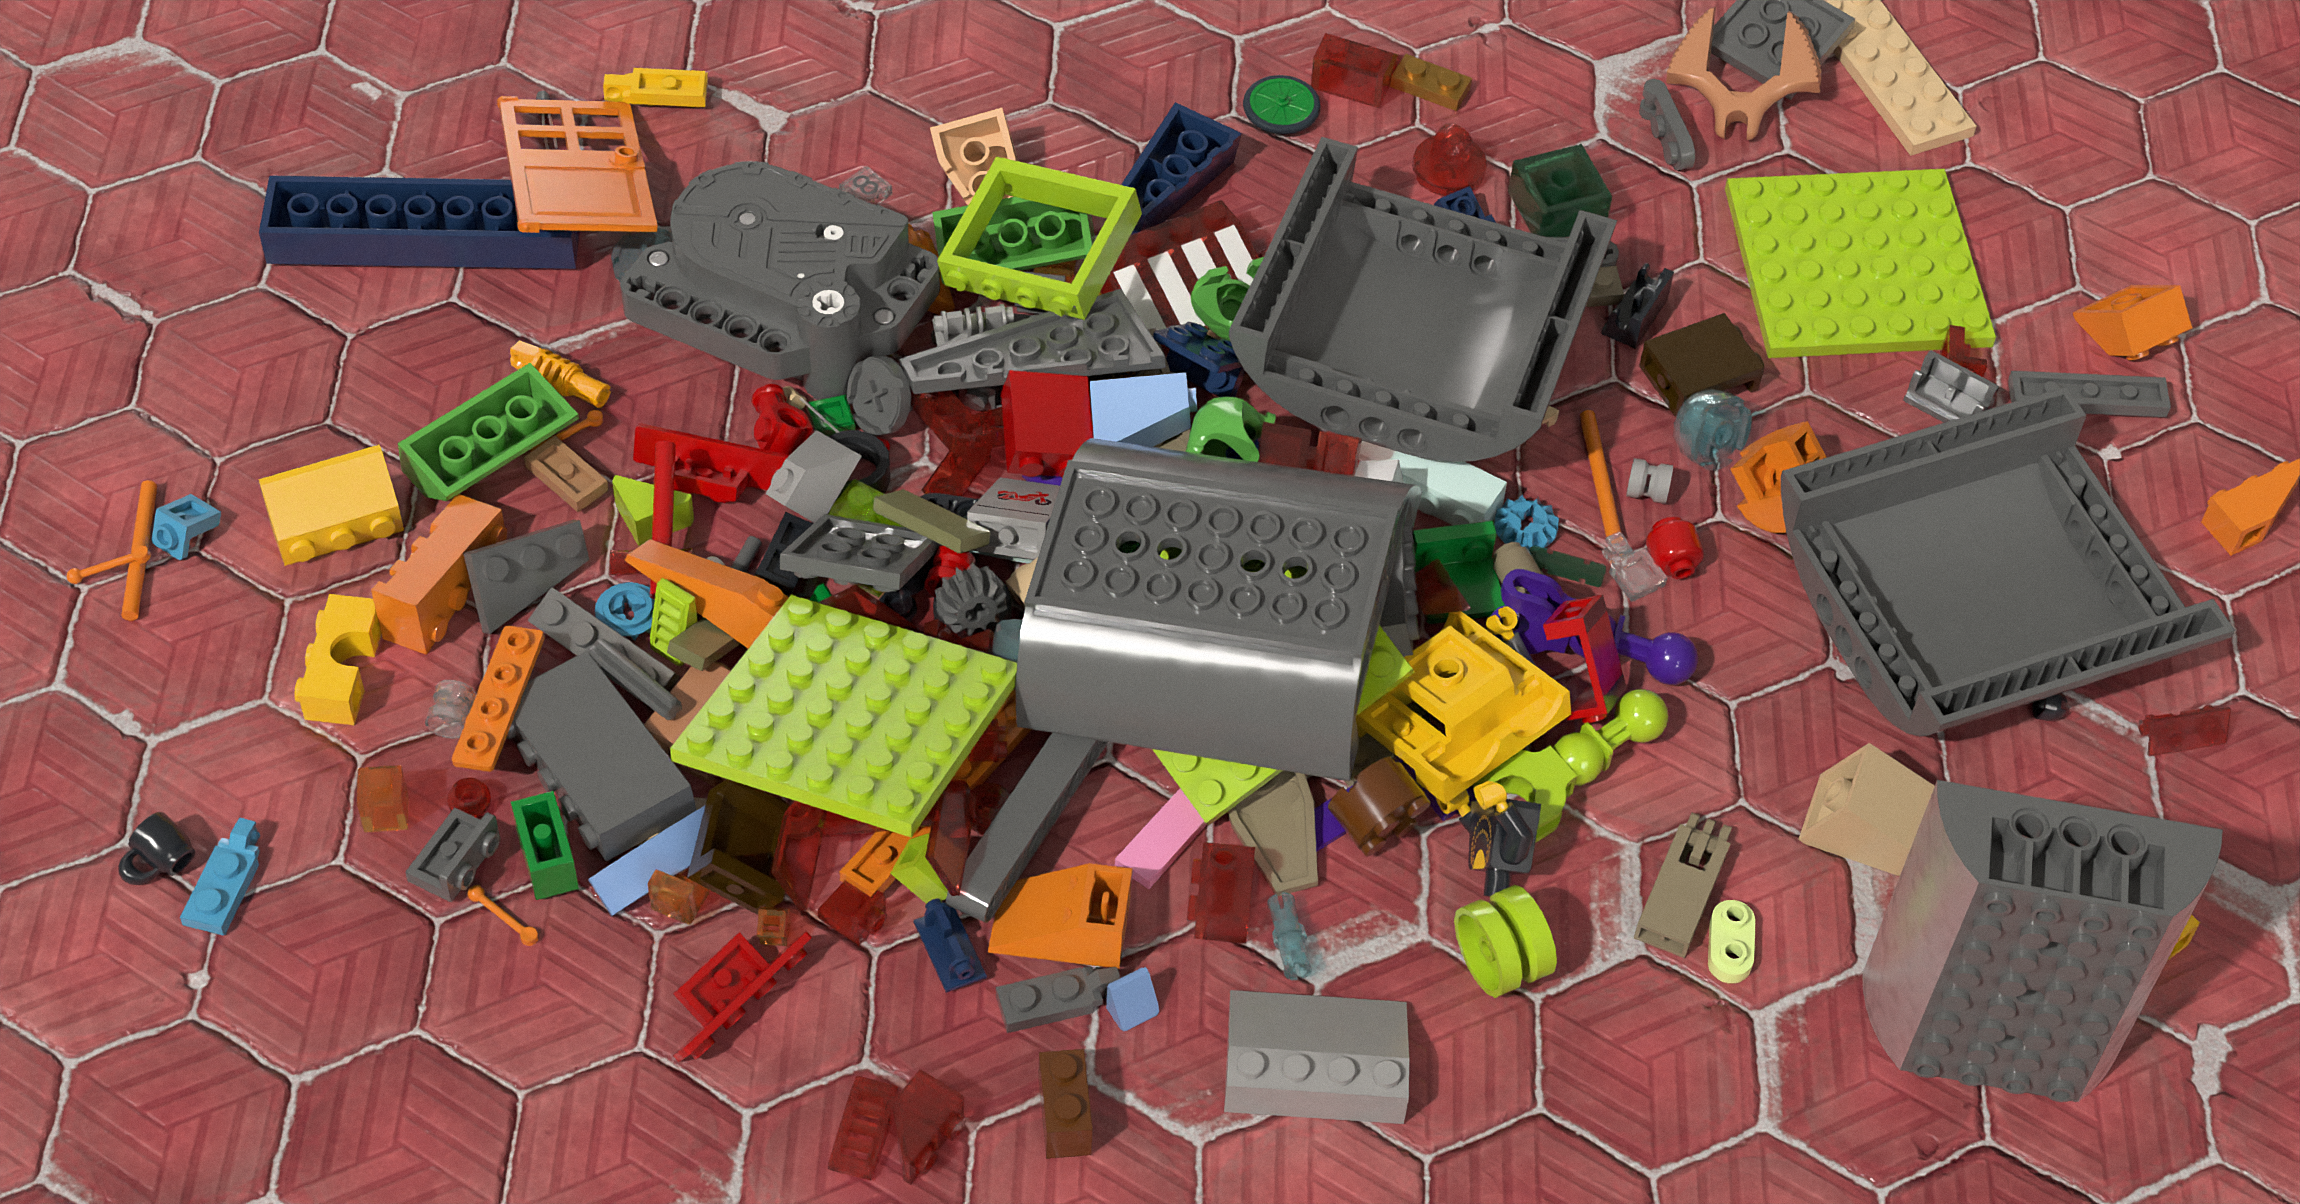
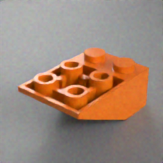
M1088 863L1017 880L995 913L988 953L1101 967H1117V969H1120L1130 907L1133 868Z

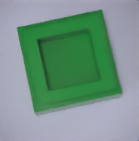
M846 394L808 402L838 431L855 430V422ZM807 406L812 427L815 431L817 430L828 437L836 434L827 423Z

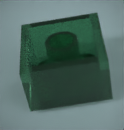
M1582 144L1513 161L1508 193L1532 234L1543 237H1569L1580 210L1608 218L1612 195Z

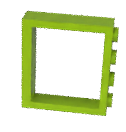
M996 156L937 260L945 286L957 288V291L965 290L982 294L993 300L1002 299L1018 303L1025 308H1038L1054 312L1059 316L1067 315L1085 320L1142 215L1136 189ZM1004 195L1107 218L1072 284L968 259Z

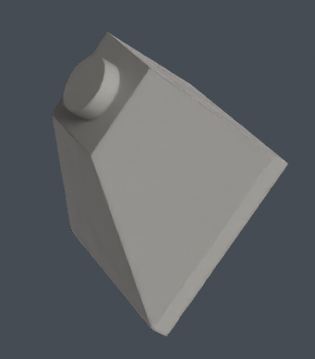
M816 430L786 458L782 467L773 475L766 495L815 523L824 514H828L862 456Z

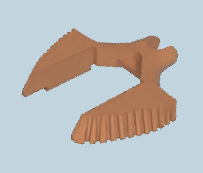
M1712 7L1694 22L1675 50L1667 69L1666 83L1696 88L1709 101L1714 109L1715 132L1720 138L1725 139L1726 129L1730 123L1740 121L1747 125V140H1752L1758 134L1763 114L1781 98L1791 93H1820V80L1822 78L1820 73L1822 72L1820 62L1818 61L1819 58L1816 55L1817 52L1811 42V37L1808 35L1807 28L1804 27L1805 25L1796 14L1788 11L1780 76H1773L1753 92L1729 91L1709 71L1716 7Z

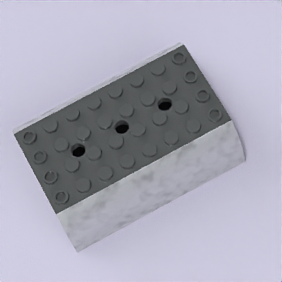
M1937 780L1863 970V994L1866 1010L1874 1032L1887 1055L1899 1070L1913 1072L1917 1076L1924 1078L1941 1077L1958 1080L1960 1083L1968 1086L1985 1085L2002 1088L2012 1094L2030 1093L2046 1096L2056 1102H2079L2104 1079L2117 1058L2214 871L2221 850L2223 829Z

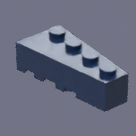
M1175 102L1121 184L1136 189L1142 215L1128 240L1136 244L1142 242L1233 164L1242 133Z

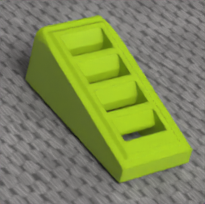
M662 578L656 587L650 631V647L675 665L681 666L684 662L668 654L667 650L670 640L698 622L695 597L669 580Z

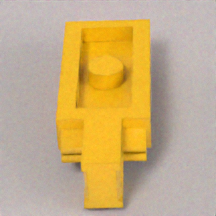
M633 68V73L625 75L605 74L603 84L604 100L627 104L705 107L708 72Z

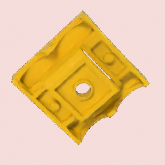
M1454 607L1449 611L1448 619L1442 630L1413 650V655L1404 657L1415 673L1356 716V725L1360 738L1366 733L1370 734L1415 770L1417 783L1446 804L1571 715L1570 691L1458 608ZM1443 673H1457L1449 678L1439 677ZM1415 701L1445 724L1446 736L1407 707V705Z

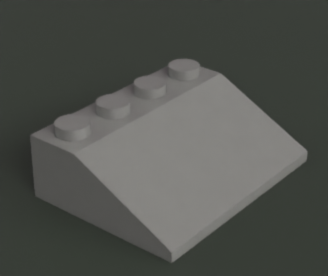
M1230 990L1224 1112L1404 1124L1409 1100L1407 1002Z

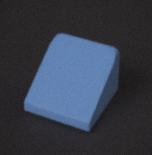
M1142 967L1107 986L1106 1009L1122 1031H1127L1159 1014L1158 1001L1150 973L1146 967Z

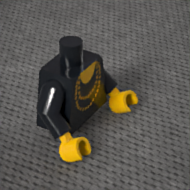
M1486 781L1474 787L1473 790L1477 801L1471 802V808L1468 805L1469 795L1467 790L1446 804L1436 798V801L1445 814L1458 810L1462 816L1459 821L1470 834L1469 869L1486 872L1483 896L1490 897L1496 892L1510 887L1512 875L1529 874L1532 866L1541 804L1507 799L1506 791L1502 785L1493 781Z

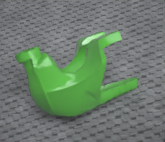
M1264 257L1252 260L1247 267L1246 274L1254 279ZM1224 266L1210 269L1199 278L1190 299L1196 316L1214 334L1230 341V327L1250 285L1237 279H1231L1230 274H1227L1228 268Z
M1238 397L1214 398L1202 406L1195 415L1185 452L1226 457V450L1231 447L1243 460L1258 462L1260 455L1253 441L1260 438L1261 435L1269 436L1276 415L1267 412L1265 415L1258 413L1253 406Z

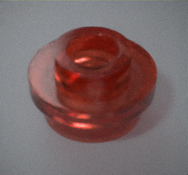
M467 777L453 784L448 793L447 802L450 811L455 807L477 818L489 809L491 794L489 788L480 780ZM467 799H475V800L472 801V802H468V803H465V802H464V801H466Z

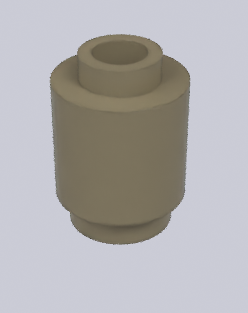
M1519 542L1504 544L1493 554V569L1501 584L1505 576L1514 569H1525L1543 575L1529 549L1522 547ZM1515 587L1516 590L1521 593L1530 594L1527 591V589L1523 587Z

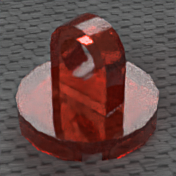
M1453 123L1444 124L1435 136L1426 138L1415 150L1412 161V169L1416 174L1418 183L1431 193L1447 196L1468 186L1474 191L1482 184L1487 168L1485 153L1479 145L1472 141L1470 134L1463 127Z

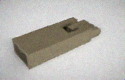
M1693 812L1686 826L1680 824L1634 934V939L1683 958L1687 954L1726 860L1731 844L1727 841L1732 827L1724 824L1719 832V837L1711 835L1716 821L1709 818L1703 831L1698 830L1696 827L1699 824L1700 815ZM1688 853H1691L1688 862L1699 866L1701 857L1707 859L1702 870L1684 864Z

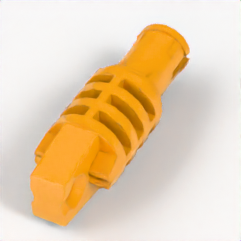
M518 341L510 349L511 366L520 369L531 363L560 395H574L597 408H601L607 402L611 393L609 390L611 387L583 373V369L579 364L562 358L548 349H542L523 341Z

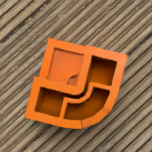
M1808 421L1781 428L1753 442L1740 452L1742 458L1730 468L1745 496V499L1737 507L1747 520L1760 529L1771 533H1786L1781 499L1782 471L1827 458Z

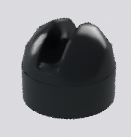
M2063 693L2033 702L2034 718L2045 721L2060 719L2066 714V710L2061 709L2062 703H2068L2067 698Z

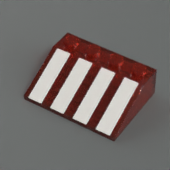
M1219 200L1130 235L1100 293L1102 295L1122 289L1147 329L1156 328V330H1160L1171 325L1177 326L1187 322H1195L1209 330L1196 316L1190 298L1196 282L1208 270L1226 266L1229 270L1227 274H1230L1231 279H1237L1251 285L1253 278L1246 274L1247 267L1252 260L1259 257L1241 222L1226 204Z

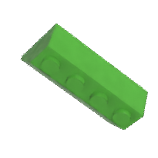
M1018 197L1004 198L998 205L968 259L1018 271L1084 259L1095 241L1092 215ZM968 205L932 212L938 258ZM941 275L942 283H943V285H945L944 280H943V277H942V275Z
M528 363L399 442L398 450L401 471L425 497L448 501L579 419V414L531 363Z

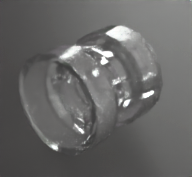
M443 680L437 683L432 697L435 705L431 706L427 712L425 719L426 727L434 734L444 738H460L468 716L467 714L470 713L477 695L474 689L456 680Z

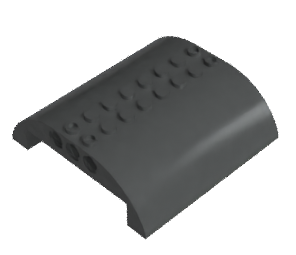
M1321 137L1229 330V338L1233 350L1244 370L1263 392L1293 415L1325 430L1404 454L1430 460L1461 462L1491 458L1515 449L1531 438L1542 425L1614 233L1617 220L1580 210L1568 242H1560L1354 183L1352 180L1358 147Z
M2067 386L1782 471L1781 499L1787 538L1795 566L1812 607L1869 700L1887 720L1908 734L1916 736L1932 735L2222 642L2232 637L2235 629L2214 599L2188 607L2184 606L2079 453L2075 444L2087 415Z

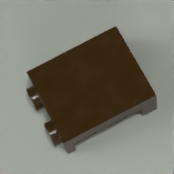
M1725 313L1645 341L1639 364L1643 373L1678 421L1692 416L1695 401L1741 384H1744L1751 393L1759 390L1765 368L1760 355L1753 352L1745 341L1740 328L1733 325Z
M729 779L724 780L709 790L687 878L757 915L764 913L784 899L786 885L776 881L786 833L790 827L800 822L802 812L788 805L785 800L773 797L760 789Z

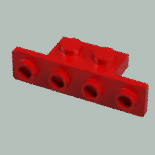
M639 423L635 428L633 460L635 462L655 466V444L659 441H671L676 444L674 490L687 494L695 493L709 496L713 501L721 503L736 502L747 486L768 490L773 475L782 467L786 458L790 456L788 454Z
M805 931L768 963L740 932L734 935L673 993L703 1026L673 1057L678 1062L689 1055L696 1060L715 1043V1040L710 1035L719 1026L723 1025L727 1030L747 1012L741 1006L752 995L757 1000L763 997L777 983L772 976L782 966L789 971L807 955L803 946L812 936Z

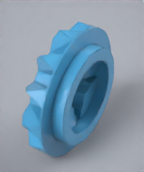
M1521 495L1516 501L1507 499L1503 507L1497 509L1494 526L1498 537L1505 544L1519 542L1522 547L1528 548L1529 551H1536L1550 545L1558 533L1559 517L1553 514L1552 505H1542L1539 497L1531 501L1526 500ZM1526 516H1532L1533 523L1531 522L1528 527L1525 526L1524 530H1521V520H1524Z
M633 582L617 584L600 595L595 605V617L620 635L631 636L636 641L639 634L644 632L650 634L655 600L650 598V588L643 584ZM624 603H628L629 608L634 612L632 620L626 619V616L623 614V609H625Z

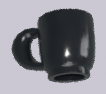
M156 812L147 817L133 831L128 843L131 850L121 858L118 871L122 880L132 885L148 883L160 873H168L170 876H174L188 866L195 856V850L192 848L188 836L164 812ZM138 855L154 869L149 872H143L135 868L133 865L135 856Z

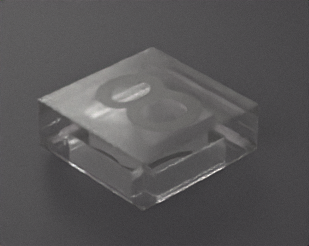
M865 166L839 184L840 190L855 195L856 198L873 205H878L892 195V185L868 166Z

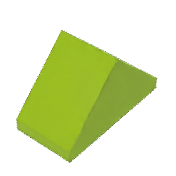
M615 475L612 483L616 507L638 546H640L649 539L652 540L654 485ZM675 490L673 533L691 526L694 521L691 494Z

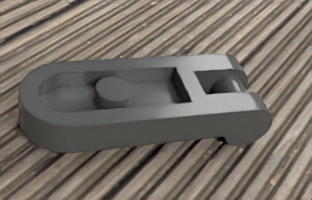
M1658 79L1647 80L1643 89L1644 99L1641 101L1639 108L1640 116L1650 120L1652 134L1655 138H1659L1662 144L1666 163L1671 164L1677 171L1692 168L1695 163L1694 144L1666 85Z

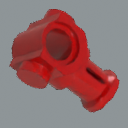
M766 384L756 389L752 395L751 402L756 412L760 414L754 426V438L760 449L791 455L814 433V429L806 413L786 403L787 396L783 388L777 384Z

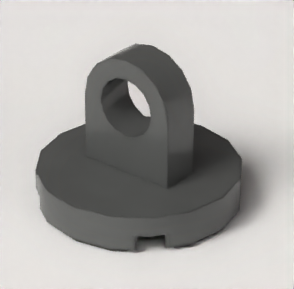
M883 355L868 357L864 361L858 362L853 367L848 379L847 400L848 404H853L855 414H852L854 421L864 432L871 433L874 436L895 433L904 425L909 412L917 407L924 394H914L903 369L893 359Z

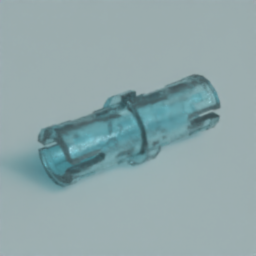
M1281 893L1284 908L1281 909L1277 894L1268 899L1267 906L1275 928L1272 932L1274 946L1280 949L1284 976L1289 980H1298L1295 964H1299L1302 979L1311 974L1312 966L1304 944L1307 940V934L1304 925L1300 924L1298 920L1295 897L1290 893Z

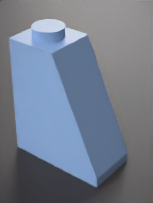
M1186 373L1090 381L1094 439L1153 447L1190 429V412H1198L1196 388H1187Z

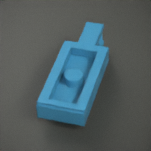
M239 817L230 833V839L221 838L218 846H215L180 916L183 926L223 936L226 934L259 867L257 858L260 850L255 845L260 837V833L257 832L256 821Z

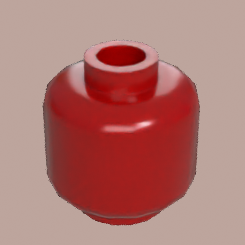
M1676 516L1659 520L1652 526V531L1649 532L1646 538V546L1655 571L1663 576H1672L1673 579H1683L1691 576L1704 558L1703 547L1696 527L1691 522Z

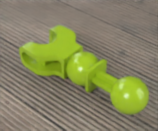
M1632 690L1618 701L1614 712V719L1596 731L1590 723L1586 722L1582 725L1580 733L1573 732L1562 736L1553 748L1548 746L1540 752H1530L1522 749L1474 783L1473 788L1486 781H1493L1502 785L1506 793L1519 795L1527 802L1541 804L1536 843L1557 829L1566 798L1573 794L1575 785L1582 786L1590 783L1601 771L1609 768L1615 748L1627 740L1639 743L1649 742L1663 733L1668 723L1667 706L1658 694L1650 690Z

